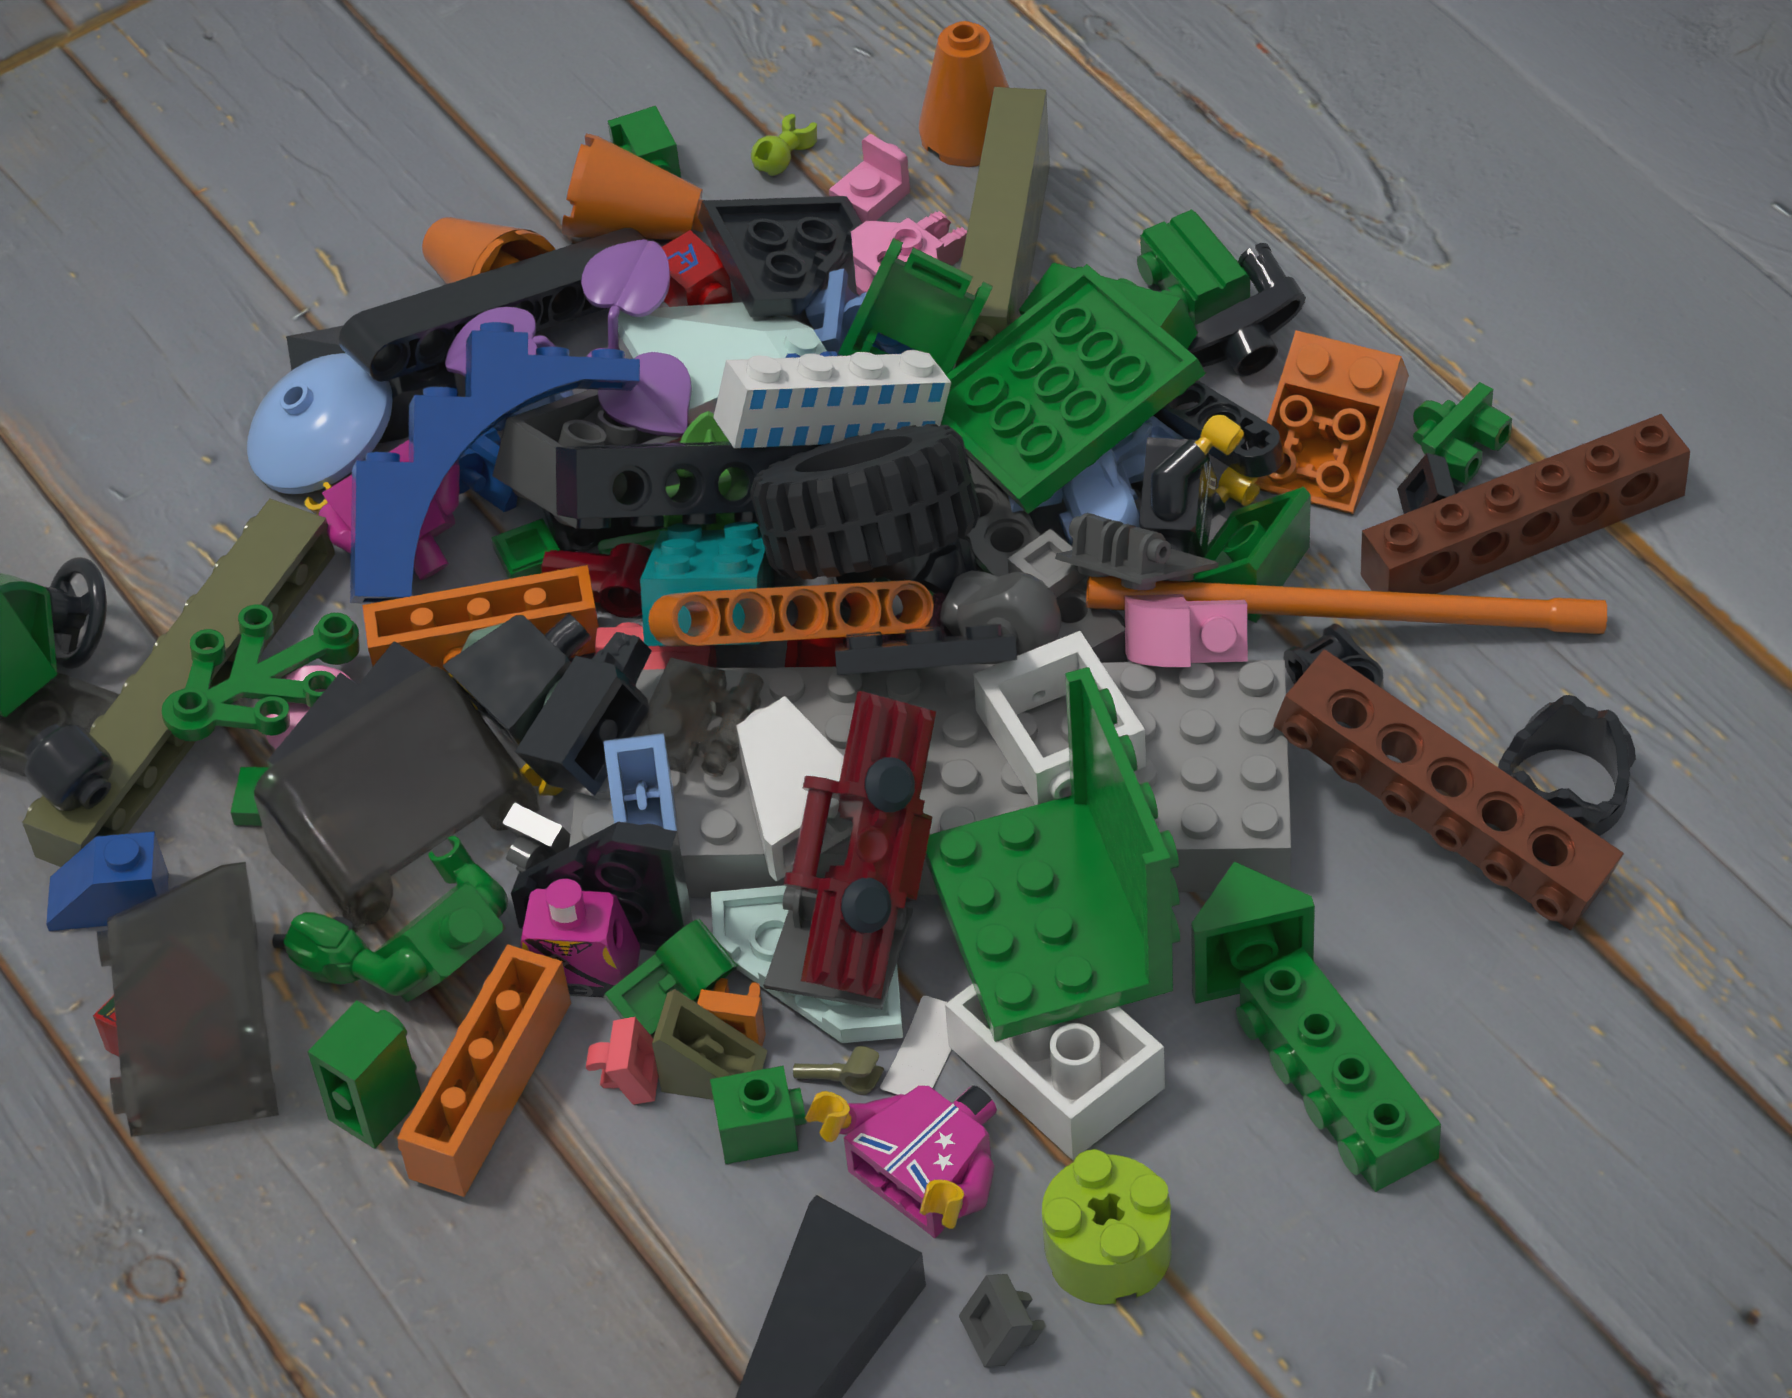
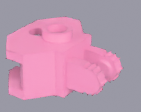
M940 211L931 213L929 217L926 216L918 223H915L910 218H906L901 223L865 221L851 231L857 294L861 295L868 291L893 238L903 242L898 259L904 262L907 261L914 247L952 266L963 257L967 230L963 227H957L956 230L953 229V232L949 233L951 221Z

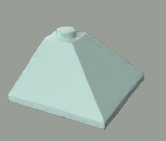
M743 302L657 308L651 314L644 317H633L620 311L618 317V334L633 359L643 353L659 352L678 358L687 368L692 387L688 423H692L700 414L706 411L714 414L726 360L749 359L757 355L785 358L790 353H796L800 356L804 354L819 355L827 351L811 327L787 316L770 318L750 317Z

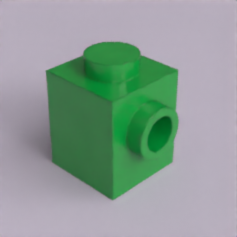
M784 1065L710 1079L725 1164L799 1151L795 1126L807 1124L800 1087L788 1090Z

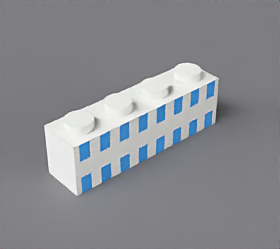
M907 350L902 354L874 355L868 352H856L851 356L826 357L818 354H804L797 358H771L757 355L749 359L726 360L713 418L733 448L832 444L845 438L872 434L875 431L885 429L893 430L912 425L918 427L926 424H937L940 426L951 381L929 353L917 350Z

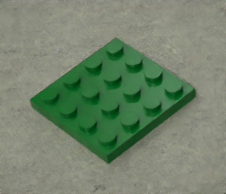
M1086 264L946 374L951 381V386L941 425L950 426L962 436L966 454L1029 514L1040 504L1050 499L1055 492L1083 470L1093 465L1102 455L1126 436L1139 429L1145 421L1164 406L1182 395L1192 384L1204 376L1206 372L1198 358Z

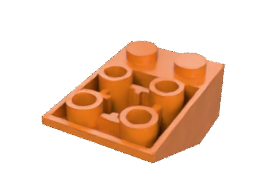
M1296 330L1267 419V423L1279 431L1285 459L1282 466L1276 472L1268 476L1258 477L1255 484L1259 485L1260 490L1281 495L1305 487L1311 494V504L1354 514L1393 428L1409 374L1402 356Z

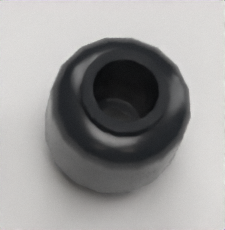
M58 724L48 726L34 737L25 751L27 759L25 776L30 784L60 811H71L80 806H83L85 809L93 808L107 796L111 789V783L108 779L112 774L113 759L109 752L80 725L68 724L61 727Z

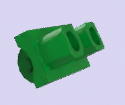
M1481 382L1457 405L1451 400H1447L1443 404L1433 400H1426L1413 413L1414 424L1418 429L1413 434V438L1416 443L1421 445L1423 453L1446 458L1450 476L1464 484H1467L1478 473L1482 465L1483 451L1472 445L1477 441L1494 451H1499L1511 437L1512 418L1492 406L1493 389Z

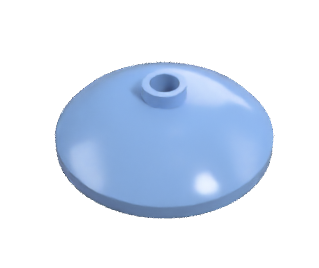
M347 353L322 356L296 367L272 387L260 403L253 417L247 440V455L252 470L265 485L285 494L309 493L325 488L323 486L325 482L332 485L352 472L356 460L364 461L366 453L373 451L388 425L393 401L389 381L379 382L374 380Z

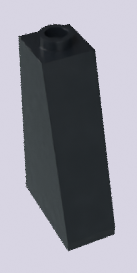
M816 1195L806 1210L735 1398H842L926 1287L922 1252Z

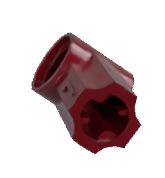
M634 543L619 544L610 551V554L550 550V552H545L541 568L542 573L588 565L595 603H600L601 607L615 616L636 618L642 615L640 579L652 551Z

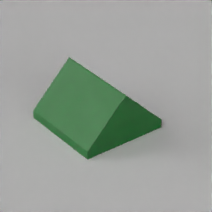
M1301 487L1232 511L1209 543L1206 556L1203 557L1219 562L1218 568L1194 573V579L1185 582L1283 586L1310 548L1311 494L1305 487ZM1247 614V620L1257 623L1262 614Z
M1234 861L1191 923L1192 995L1195 1004L1240 994L1241 978L1301 947L1305 949L1314 961L1315 905L1312 896Z

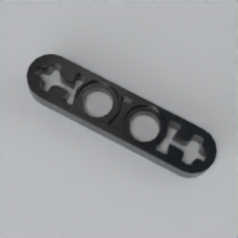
M1198 380L1182 395L1173 399L1153 415L1184 439L1192 440L1201 438L1202 429L1212 416L1224 415L1237 423L1244 432V436L1238 446L1229 455L1212 446L1208 454L1244 476L1257 478L1268 476L1276 472L1284 462L1285 458L1279 431L1274 426ZM1198 403L1196 406L1189 409H1174L1175 407L1181 404Z

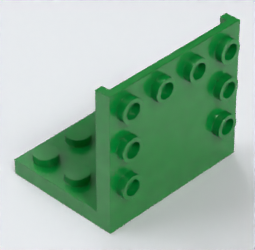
M1089 667L1065 673L1071 795L929 834L925 860L995 1042L1173 991L1172 944L1180 942V931L1172 910L1173 906L1180 904L1177 884L1171 872V869L1179 867L1176 845L1169 830L1160 832L1154 819L1158 818V809L1152 788L1148 782L1139 784L1134 773L1137 771L1138 765L1133 744L1127 734L1118 736L1114 726L1117 724V713L1112 695L1108 688L1098 689Z

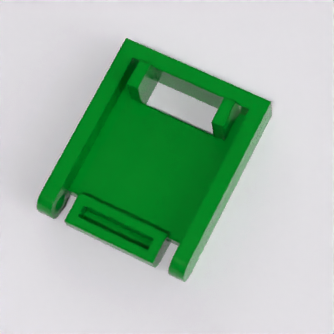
M893 238L838 354L842 356H851L856 352H868L874 355L888 354L872 346L879 332L914 350L929 353L946 375L953 369L993 286L983 281L976 290L975 295H972L966 291L973 276L914 247L907 261L904 262L898 259L903 242Z

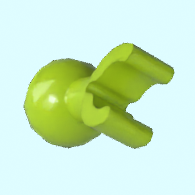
M795 114L785 116L782 120V133L779 136L767 135L758 139L753 145L751 160L754 168L758 171L767 172L770 176L783 173L790 163L791 152L794 149H809L816 144L817 123L812 122L806 128L795 129Z

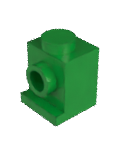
M656 105L608 120L611 143L681 178L677 144Z

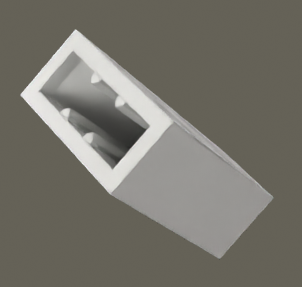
M785 696L766 708L755 710L745 721L736 725L742 766L768 871L776 882L785 877L786 872H792L808 793V791L802 789L804 777L816 776L839 781L844 756ZM834 798L831 799L821 853L852 833V821L839 818V800Z

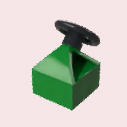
M77 557L65 562L56 573L50 587H44L16 576L0 573L1 716H8L58 674L57 664L67 669L78 668L84 665L96 651L105 626L107 596L102 574L91 560ZM78 574L84 577L89 590L81 597L76 596L70 583ZM89 615L85 634L77 647L80 629L85 623L86 616Z

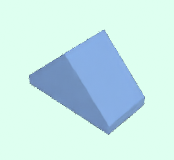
M664 733L604 741L614 823L620 821L638 825L655 824L664 829L677 831L673 783Z

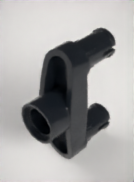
M1267 243L1255 245L1259 256L1256 257L1251 248L1241 254L1238 263L1244 268L1259 293L1195 325L1198 334L1187 350L1198 358L1202 367L1228 359L1232 368L1239 376H1249L1261 371L1275 359L1278 353V348L1270 336L1289 323L1302 309L1306 299L1305 295L1294 278L1286 277Z

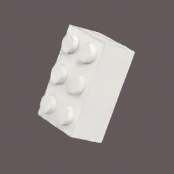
M973 984L945 1004L949 1047L1072 1160L1165 1089L1164 1046L1120 1007L995 1042Z

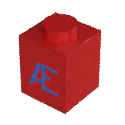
M691 230L662 246L670 267V286L664 302L669 307L724 304L733 301L730 277L715 251Z

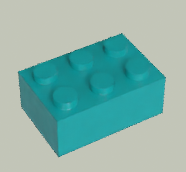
M734 522L725 525L724 530H702V526L699 524L678 523L669 526L668 531H660L640 579L644 643L647 646H665L653 636L648 622L649 612L654 602L662 596L701 591L775 588L774 569L769 565L762 535L756 523ZM737 603L733 609L732 618L737 629L741 630L745 623V613L742 606ZM683 605L678 613V624L686 634L691 626V615ZM760 642L733 643V644H717V645H747V644H760Z

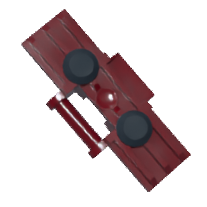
M859 691L857 692L840 780L835 781L816 776L804 777L802 789L808 791L793 870L792 872L785 873L783 883L784 886L817 894L801 982L881 999L898 909H904L905 902L917 901L933 817L923 813L925 800H921L920 795L937 711ZM834 798L839 800V818L850 820L853 823L850 844L844 865H831L829 872L825 874V878H818L816 875L831 799Z

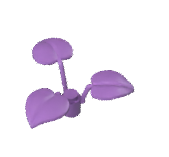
M643 239L608 247L597 253L585 266L581 284L586 299L596 307L610 308L608 313V347L597 349L620 350L618 342V317L620 311L633 317H644L655 311L664 301L670 286V267L664 250L656 242ZM498 307L477 315L460 330L449 348L445 364L447 371L466 377V340L472 330H480L481 324L489 322L509 323L514 325V332H528V355H536L538 347L556 346L545 336H535L536 322L530 312L516 307ZM648 352L635 357L634 359H640V381L632 391L598 390L602 409L606 411L610 418L622 425L635 427L639 431L650 434L682 437L688 428V412L692 392L691 379L685 365L678 358L670 354Z

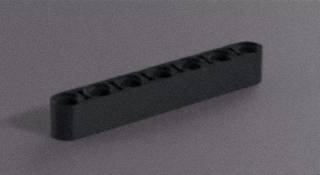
M631 227L619 229L361 311L353 315L342 327L339 335V346L374 380L383 382L445 362L449 348L460 330L477 315L490 309L516 307L526 310L535 319L536 332L607 309L596 307L586 299L581 284L585 266L597 253L608 247L647 239Z

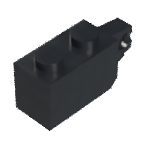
M616 632L606 646L599 650L592 659L575 656L515 750V753L548 785L595 797L608 776L603 742L632 737L649 711L648 699L636 687V683L652 650L640 637Z

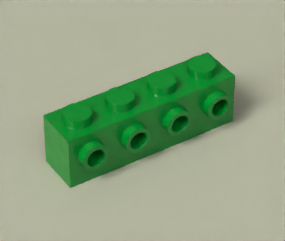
M1303 947L1240 979V1006L1236 1008V1015L1241 1028L1251 1040L1259 1039L1267 1049L1270 1062L1279 1079L1287 1085L1293 1083L1302 1095L1304 1107L1314 1125L1319 1129H1328L1337 1141L1339 1154L1351 1173L1354 1175L1361 1173L1372 1189L1377 1192L1439 1159L1441 1123Z

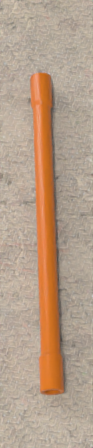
M1088 576L1086 589V608L1125 610V596L1183 594L1186 601L1245 600L1247 603V614L1544 628L1553 632L1604 634L1607 625L1606 600L1556 597L1549 600L1165 580L1157 581L1154 589L1134 590L1123 587L1121 579L1113 576Z

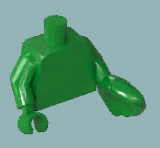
M449 836L447 839L453 847L449 853L437 857L431 851L428 856L444 881L449 884L456 883L457 885L376 951L369 950L363 940L353 929H349V926L315 912L302 913L292 920L284 938L286 953H288L289 958L295 965L316 980L323 983L348 984L362 979L390 995L401 996L407 1003L443 981L506 929L499 918L508 907V897L503 887L478 864L474 863L460 839L456 836Z

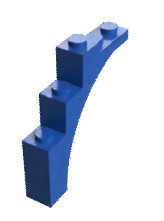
M489 322L481 324L480 330H472L466 340L465 397H457V389L428 387L423 389V395H414L409 404V462H400V454L370 452L366 453V461L356 460L352 468L350 603L371 604L412 596L414 557L420 530L430 502L451 467L477 439L497 423L520 409L553 395L574 389L632 391L640 381V359L625 358V352L617 349H597L591 351V357L569 356V349L563 347H540L536 349V355H528V332H514V325Z

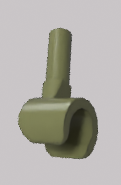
M858 1046L853 1050L846 1064L795 1063L793 1066L794 1079L841 1081L853 1093L866 1095L874 1089L884 1068L876 1066L879 1059L877 1051L866 1046Z

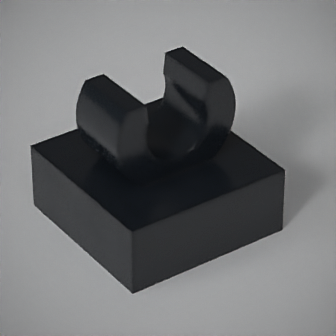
M1426 453L1399 485L1397 491L1403 513L1406 514L1457 494L1463 486L1459 480L1450 476L1446 458Z

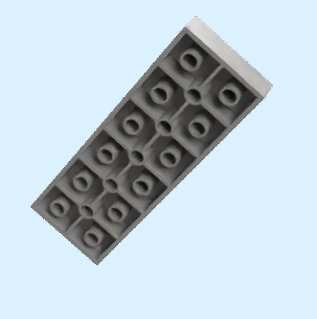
M1285 660L1191 663V667H1160L1134 662L1102 663L1145 729L1146 767L1134 773L1139 784L1148 782L1152 788L1158 809V818L1154 820L1159 831L1169 830L1174 839L1179 858V867L1171 869V872L1175 878L1178 892H1213L1234 861L1290 886L1291 831L1288 742L1284 734L1273 726L1286 695ZM996 664L953 665L837 675L836 667L642 670L636 687L647 697L649 711L632 737L664 733L673 783L677 832L689 898L711 897V892L783 886L785 877L776 882L768 871L742 766L736 725L745 721L755 710L766 708L784 696L843 756L845 754L856 696L859 691L937 711L920 799L925 800L923 813L933 817L930 834L1034 806L1035 804L976 711L973 673ZM1066 695L1017 714V717L1043 758L1069 747ZM608 776L595 797L575 792L569 847L614 824ZM851 835L821 853L816 877L825 878V874L829 872L831 865H844L845 859H847ZM924 860L918 895H939L926 860Z

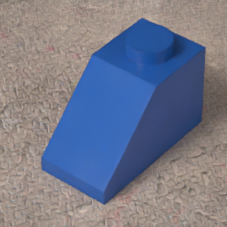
M155 831L97 836L50 876L46 921L48 930L57 931L166 921L169 873Z

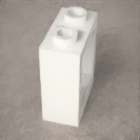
M1081 631L1018 655L1017 660L1003 661L973 673L976 711L1035 805L1071 795L1069 747L1043 758L1017 717V714L1066 695L1065 673L1089 667L1098 689L1108 688L1116 708L1117 724L1114 726L1118 736L1126 734L1129 736L1136 754L1137 770L1146 767L1145 729Z

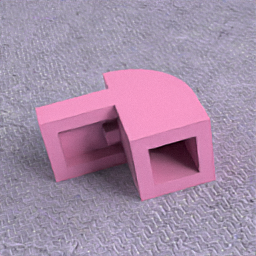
M1183 594L1125 596V651L1127 658L1134 663L1160 667H1191V663L1248 662L1247 603L1245 600L1186 601Z

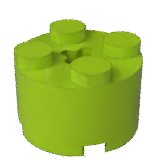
M1092 1149L1079 1153L1074 1162L1062 1169L1048 1185L1042 1201L1044 1251L1047 1262L1052 1270V1275L1064 1291L1082 1301L1106 1305L1116 1304V1298L1136 1293V1298L1156 1287L1167 1272L1172 1255L1171 1204L1168 1185L1163 1178L1134 1159L1106 1154L1101 1150Z

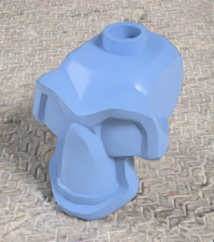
M1143 423L1138 430L1126 436L1102 455L1093 465L1087 467L1063 486V500L1067 511L1059 514V519L1068 544L1073 545V538L1069 534L1071 521L1076 516H1081L1085 513L1095 514L1140 528V512L1134 501L1138 499L1135 490L1132 489L1131 483L1143 481L1147 437L1154 438V435L1151 434L1152 424Z

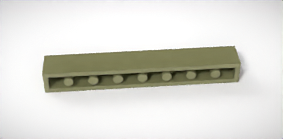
M269 498L259 513L248 520L240 538L227 555H223L218 559L212 574L197 594L189 597L175 623L166 634H162L157 639L149 657L136 674H132L127 678L121 693L106 713L99 716L93 723L89 734L109 752L113 759V770L108 779L111 783V789L107 796L90 809L80 806L71 811H60L42 795L41 798L36 799L28 808L22 824L36 858L62 867L95 837L128 834L196 742L184 741L175 737L165 726L162 719V705L165 699L173 692L186 687L193 663L190 651L191 637L196 632L204 629L216 630L224 637L226 657L220 665L215 666L210 688L230 678L241 639L238 615L243 608L249 605L259 604L266 606L273 615L274 632L265 641L264 651L335 555L333 544L327 535L328 524L325 517ZM255 622V623H252L251 625H258V624H261V623ZM212 647L203 648V650L213 649Z

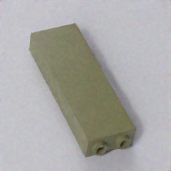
M995 87L960 268L961 271L973 276L966 292L975 295L976 290L983 281L992 285L993 288L956 361V366L1021 316L1019 308L1028 297L1051 167L1047 90L1007 87Z

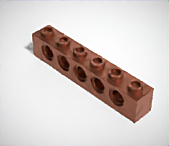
M1662 414L1656 415L1362 530L1360 575L1371 591L1421 594L1441 593L1685 496L1690 449Z
M1325 649L1284 697L1273 726L1281 731L1290 743L1298 748L1307 749L1332 766L1342 779L1358 784L1380 799L1390 812L1400 817H1406L1432 835L1433 839L1441 847L1457 852L1480 868L1484 875L1493 883L1506 886L1531 903L1541 916L1551 921H1557L1570 931L1606 885L1624 854ZM1337 722H1343L1349 725L1352 729L1345 728L1339 725ZM1386 755L1393 756L1402 763L1392 761ZM1436 789L1447 792L1451 797L1440 794ZM1485 823L1493 824L1501 831L1493 830ZM1536 857L1546 860L1551 866L1542 864Z

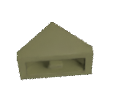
M676 989L667 993L652 1042L661 1092L713 1100L710 1079L763 1069L768 1050Z

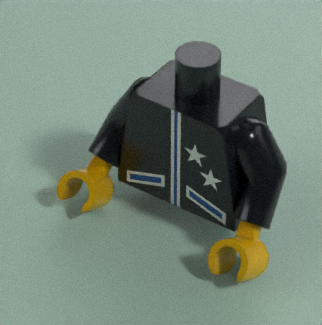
M1215 415L1206 422L1200 435L1201 438L1198 440L1147 437L1139 521L1140 528L1161 533L1165 541L1170 543L1171 549L1202 558L1206 556L1211 520L1226 509L1224 503L1229 498H1232L1243 506H1247L1255 500L1260 492L1259 485L1255 484L1258 479L1257 477L1244 476L1230 467L1226 468L1223 472L1217 488V477L1208 451L1214 446L1224 454L1229 455L1244 436L1243 430L1237 423L1224 415Z

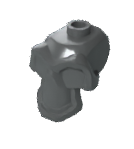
M971 570L955 578L942 604L940 621L953 636H966L965 627L1001 624L1002 634L1015 635L1018 656L1053 642L1058 637L1061 627V612L1055 594L1043 581L1031 574L1013 572L1002 576H995ZM1000 661V662H988V663H977V664H998V663H1001V662H1003V661Z

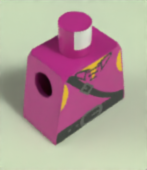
M559 879L551 883L547 889H535L530 893L521 937V949L562 961L570 996L604 998V994L638 967L641 951L640 944L617 896L609 892L582 891L580 885L571 879Z

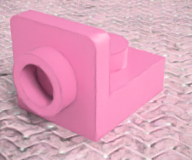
M869 134L862 140L864 161L829 189L830 196L848 197L862 223L865 221H877L910 193L906 154L896 145L888 144L872 134Z

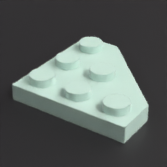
M787 886L711 892L713 936L738 965L737 970L764 988L763 984L788 910L783 909V896ZM897 964L882 1010L765 989L841 1043L903 1038Z

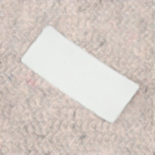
M929 996L921 998L897 1056L880 1085L881 1090L896 1095H905L917 1086L934 1087L951 1052L948 1043L945 1004L947 1002Z

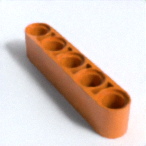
M910 580L701 591L662 596L654 602L649 612L648 622L651 633L656 640L665 646L672 647L846 637V634L881 631V634L905 633V629L921 628L928 625L933 616L934 604L928 589L921 583ZM896 595L900 598L903 606L902 615L899 620L895 617L892 609L893 600ZM844 597L849 602L851 608L850 618L847 623L843 621L840 615V603ZM791 600L798 609V620L794 627L791 626L786 615L787 606ZM737 603L742 606L745 613V623L741 630L737 629L732 618L733 609ZM683 605L691 615V626L686 634L678 624V613Z

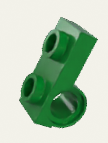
M696 919L674 934L652 957L604 994V998L621 1019L636 1017L647 1032L653 1036L656 1032L668 992L676 989L696 1002L699 999L701 989L711 990L719 979L729 976L737 969L738 965L700 919Z

